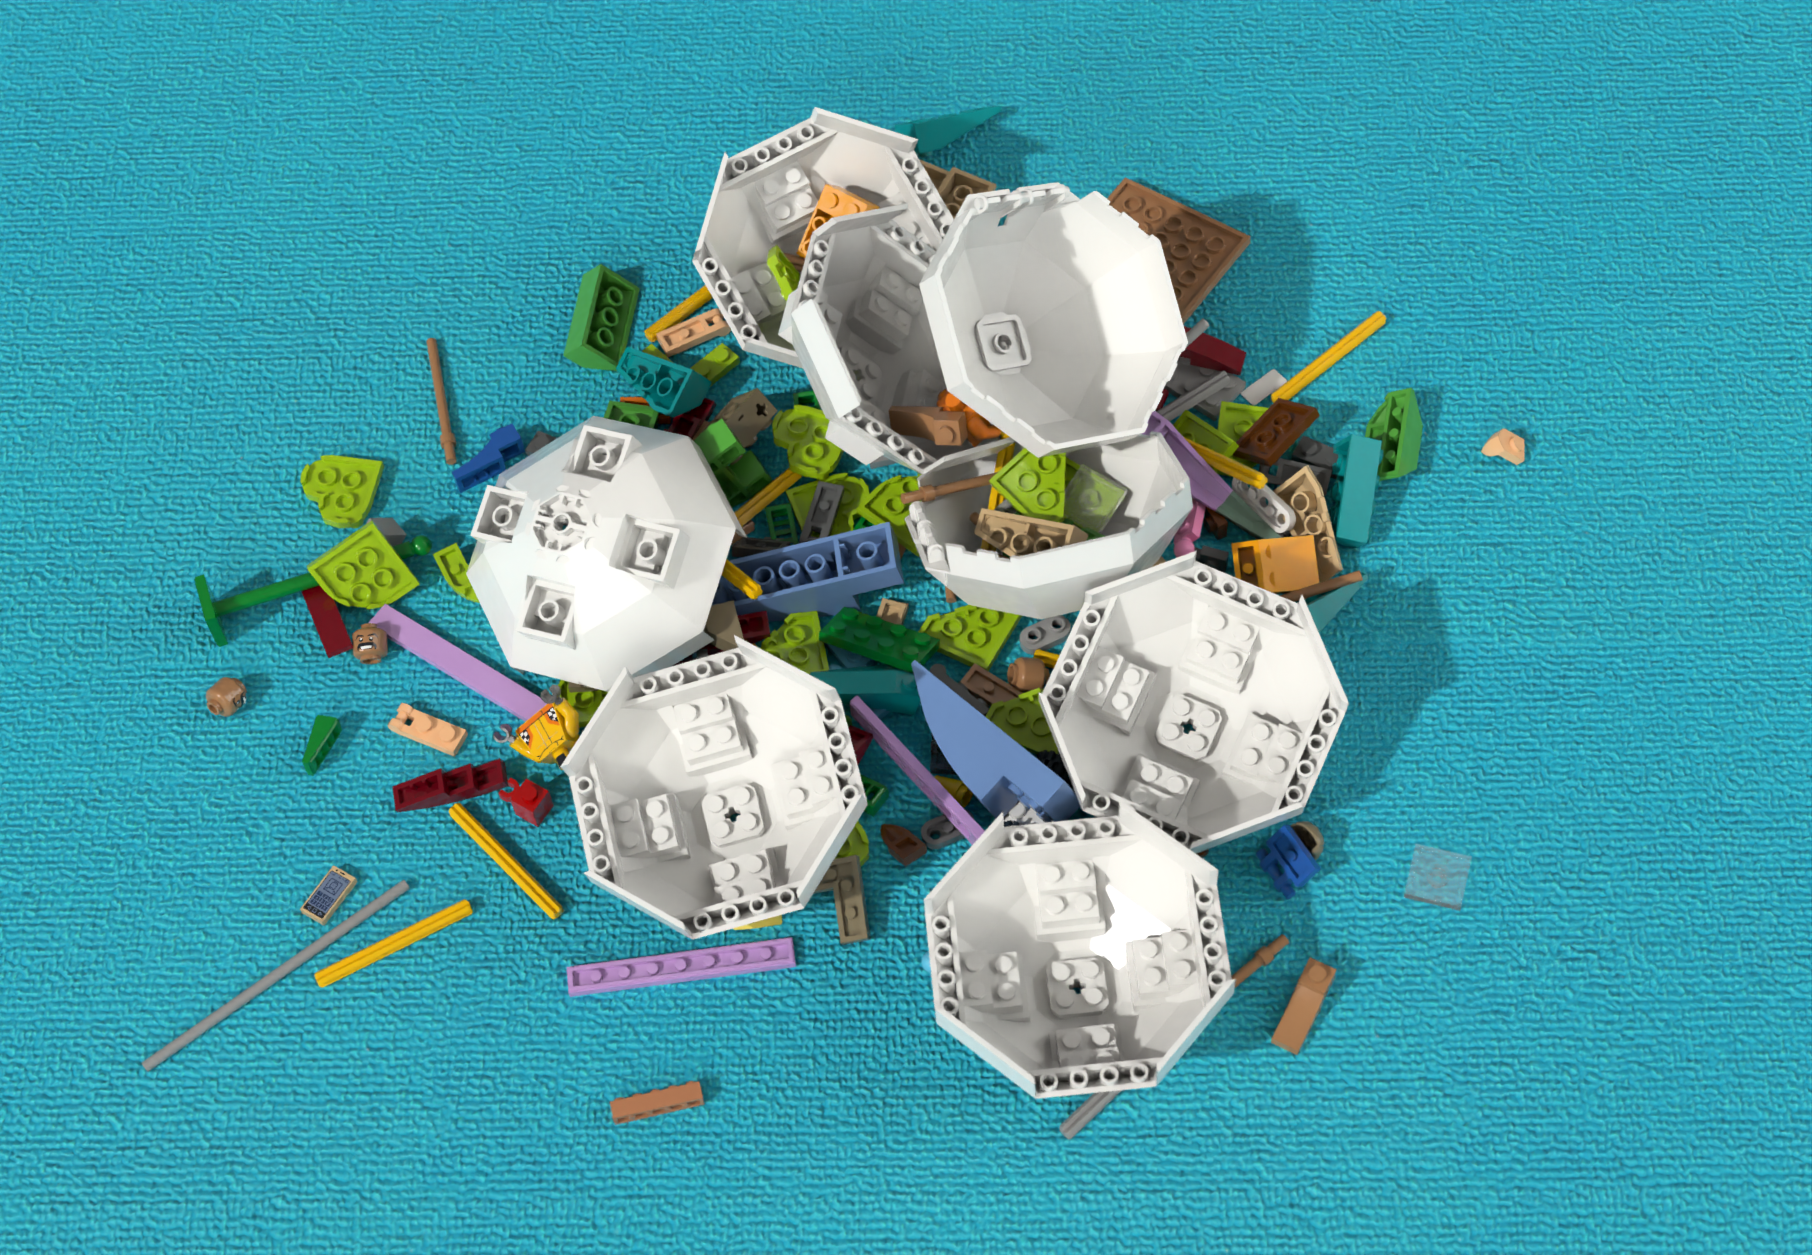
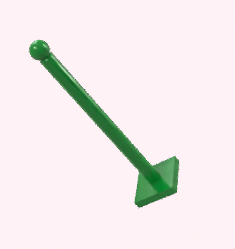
M418 535L411 542L407 541L395 545L393 548L402 559L413 557L414 554L418 556L427 555L431 551L432 543L427 536ZM308 572L216 601L204 574L194 579L205 621L219 647L228 644L221 616L320 586L311 573Z

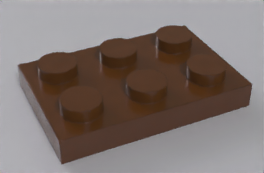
M1278 398L1238 439L1236 443L1239 447L1232 455L1271 467L1320 415L1315 407Z

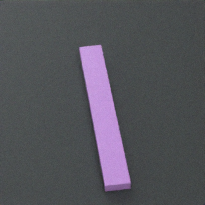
M384 604L369 621V623L377 624V628L385 630L387 638L525 722L547 705L536 694L387 604Z
M858 695L850 700L851 716L865 731L873 734V739L973 845L985 832L982 827Z
M793 937L567 967L568 993L570 997L793 968L796 967Z

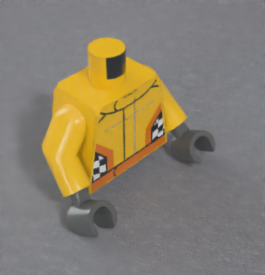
M551 685L549 690L553 696L546 689L541 693V699L547 705L515 730L517 735L514 736L512 734L510 725L502 724L500 729L505 731L506 736L495 732L493 737L498 743L510 742V747L537 763H557L560 770H563L561 768L562 763L580 737L578 733L579 714L565 698L560 697V687L558 685Z

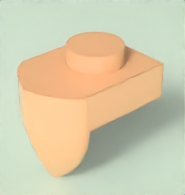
M1504 428L1494 433L1486 441L1481 452L1486 456L1499 455L1518 465L1524 462V439Z

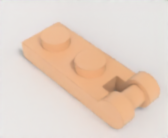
M715 308L661 331L656 335L667 357H671L716 336H726L730 333L731 328L727 321L723 320L724 316L720 309Z
M406 703L400 704L397 709V716L392 718L387 725L391 731L454 757L468 736L465 729L418 711ZM407 719L413 721L410 726L405 725Z

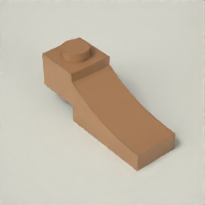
M891 406L888 410L891 429L899 435L925 438L934 441L936 445L961 446L968 437L965 412L943 411V407Z
M1309 958L1271 1039L1272 1044L1298 1055L1335 979L1336 969L1313 958Z

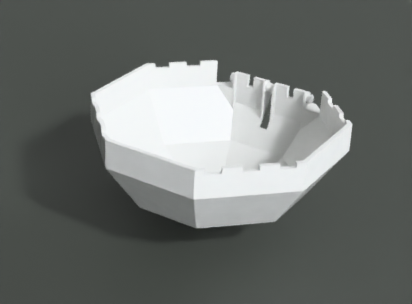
M1059 182L1019 187L1011 193L1009 189L968 194L919 283L948 392L1038 458L1127 441L1145 433L1148 426L1147 422L1163 396L1162 391L1166 383L1170 381L1178 365L1176 362L1181 352L1185 350L1188 344L1160 240L1153 234L1150 236L1138 227L1139 223L1125 212L1120 213L1109 205L1110 201L1098 191H1093L1079 199L1070 192L1068 186ZM1007 215L1004 225L998 226L1000 218ZM998 338H1000L1001 342H1005L1006 346L1003 347V349H1001L998 345Z
M1151 431L1150 435L1140 434L1127 441L1075 450L1067 458L1123 491L1126 495L1100 532L1105 537L1023 556L1012 555L1010 559L998 557V554L1001 555L1002 553L998 548L996 552L979 549L981 548L982 538L974 534L976 525L969 520L972 513L977 512L980 515L981 508L988 509L992 485L935 497V500L928 502L915 501L909 506L910 514L905 518V522L916 544L925 570L968 605L1042 620L1080 611L1085 601L1086 591L1151 568L1159 560L1193 508L1189 477L1160 432ZM1015 442L1013 458L1024 449L1018 442ZM998 453L922 474L917 478L918 487L930 484L938 486L994 473ZM1012 507L1007 513L1015 514L1017 510Z

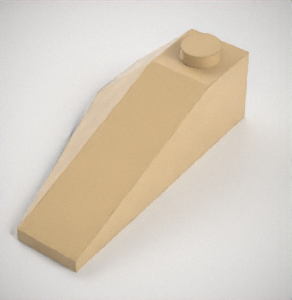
M1307 465L1273 492L1291 507L1295 513L1296 523L1293 529L1290 530L1293 537L1314 536L1319 582H1324L1338 574L1343 568L1322 487L1309 465Z
M981 508L974 534L1010 557L1012 555H1028L1087 541L1088 537L1087 533L1075 525Z

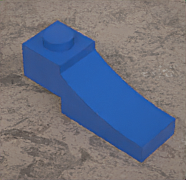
M513 423L500 427L495 432L489 434L490 441L482 451L469 462L452 471L455 484L460 493L506 471L504 462L525 452L522 439Z

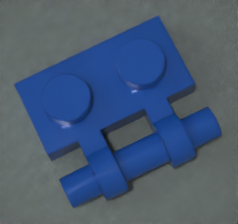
M1283 825L1265 842L1271 850L1269 854L1265 848L1260 849L1256 853L1260 861V867L1264 872L1269 873L1274 881L1273 886L1278 892H1282L1286 899H1290L1296 894L1291 887L1292 881L1296 887H1303L1321 870L1291 825ZM1278 861L1285 870L1283 874L1277 867Z

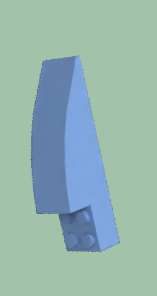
M890 522L730 560L732 564L761 586L763 593L753 600L721 575L712 606L734 601L737 616L766 611L768 622L784 621L791 613L817 611L818 617L836 615L843 607L854 608L860 611L858 594L904 583L897 536Z
M916 660L911 663L924 716L935 741L963 783L995 818L1002 812L1003 817H1005L1018 801L1028 809L1032 808L1037 812L1036 815L1045 823L1067 821L1080 807L1078 798L1062 778Z

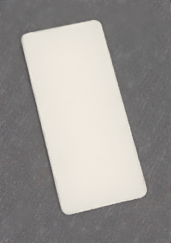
M1272 369L1240 394L1254 406L1285 384L1287 380L1275 369Z

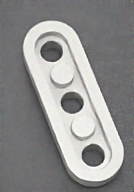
M1233 478V491L1275 532L1282 533L1293 529L1296 523L1294 511L1266 484L1262 489L1251 485L1249 488L1247 483Z

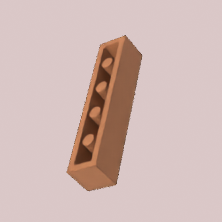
M689 1081L681 1086L672 1085L668 1089L663 1090L654 1089L646 1094L637 1093L628 1098L619 1097L610 1102L615 1125L705 1105L699 1081Z

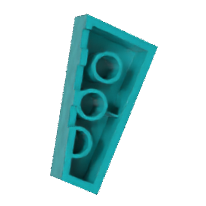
M1351 434L1334 444L1333 453L1338 454V459L1332 465V474L1337 475V480L1331 488L1330 498L1335 501V506L1331 507L1329 517L1335 540L1338 544L1358 548L1367 544L1371 538L1372 526H1370V520L1376 508V501L1373 500L1374 492L1378 488L1380 481L1377 471L1378 465H1380L1383 459L1381 440Z

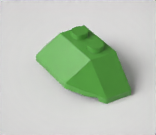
M1412 387L1389 392L1384 398L1385 402L1376 410L1367 424L1365 437L1382 441L1383 459L1380 465H1378L1377 471L1380 481L1402 477L1417 469L1423 424Z

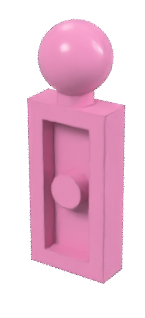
M1195 499L1192 500V510L1174 537V554L1177 558L1194 552L1195 547L1192 542L1200 537L1206 506Z

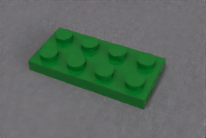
M843 607L819 631V641L913 673L911 663L914 660L924 666L940 646V639L932 637L927 633H920L903 625L894 624L882 620L880 617L871 616L854 608Z

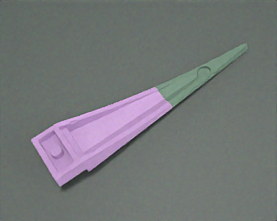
M1156 411L1152 412L1147 422L1146 431L1142 434L1150 435L1149 433L1154 431L1160 432L1189 477L1193 499L1261 539L1282 538L1233 491L1166 418Z

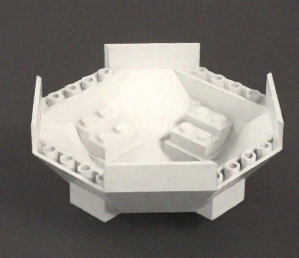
M814 107L811 118L730 158L724 152L692 262L744 351L803 368L793 345L778 335L787 301L783 298L781 288L767 265L768 251L775 245L784 253L799 256L796 254L825 184L839 186L880 206L879 209L908 203L907 209L892 220L937 252L954 218L914 151L919 139Z
M908 203L833 217L812 232L798 288L788 296L778 333L780 337L793 345L822 411L829 420L825 439L866 466L879 457L884 456L923 475L996 454L1016 442L1011 437L1000 440L999 436L998 438L983 440L976 447L967 439L961 446L936 445L932 440L899 435L891 429L888 412L891 406L937 407L938 394L947 388L919 286L936 251L892 220L907 209ZM998 338V345L1001 349H1003V347H1005L1006 344L1005 342H1001L1000 338Z
M592 416L499 474L496 486L487 485L470 535L477 540L466 575L511 668L523 675L525 671L609 692L625 666L632 677L671 667L714 641L713 638L703 632L734 534L736 532L741 537L747 538L700 446L690 437Z
M1197 551L1086 591L1084 604L1043 693L1038 692L1039 703L1082 811L1096 817L1117 816L1120 800L1195 854L1302 814L1349 705L1303 595H1301L1299 603L1293 602L1195 561ZM1184 724H1191L1196 731H1190L1188 734H1185L1184 727L1182 726Z
M735 636V641L738 648L640 676L632 677L625 666L561 765V768L570 780L589 871L584 872L585 876L593 884L692 940L805 908L868 805L844 709L836 688ZM735 813L741 814L736 817L737 821L735 822L729 819Z
M1120 800L1117 816L1004 827L1002 812L924 899L936 1024L1035 1099L1156 1087L1234 994L1236 979L1231 978L1217 889L1219 870ZM1076 987L1082 988L1081 994H1076L1075 990L1072 989Z

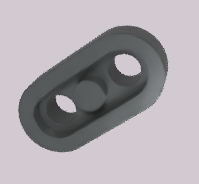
M966 810L967 813L974 819L973 814L970 811ZM944 814L927 821L921 829L922 841L930 849H940L965 838ZM938 834L940 838L932 839L931 836Z

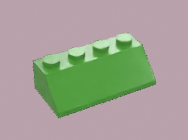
M602 264L583 274L563 356L583 368L617 371L616 367L627 346L640 288Z

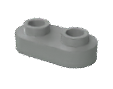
M1059 615L1046 618L1025 628L1020 634L1021 649L1027 654L1034 655L1036 650L1046 651L1065 642L1070 634V622L1064 616ZM1060 625L1061 628L1056 629L1053 626ZM1030 636H1036V637H1038V638L1032 640V639H1030L1029 637H1030Z

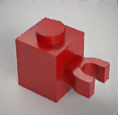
M510 777L507 782L509 787L514 788V790L507 793L501 789L498 793L500 799L511 802L515 815L538 827L554 806L549 791L528 779H525L522 785L519 786V783Z

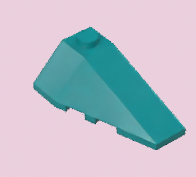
M987 106L961 111L960 114L940 115L938 119H919L895 124V130L897 133L919 139L914 151L919 154V157L933 155V150L942 149L1002 109L1001 106Z
M626 347L616 367V370L638 391V394L650 404L653 410L672 418L700 406L712 383L693 369L630 347Z
M1361 573L1362 581L1304 599L1319 633L1368 579L1367 574Z
M887 664L810 672L811 676L836 688L841 702L844 704H850V700L858 695L869 708L886 709V711L915 715L921 701L914 674Z

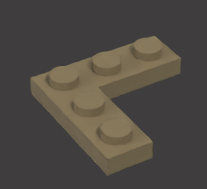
M853 855L834 859L813 894L833 890L841 944L846 945L871 940L859 856Z

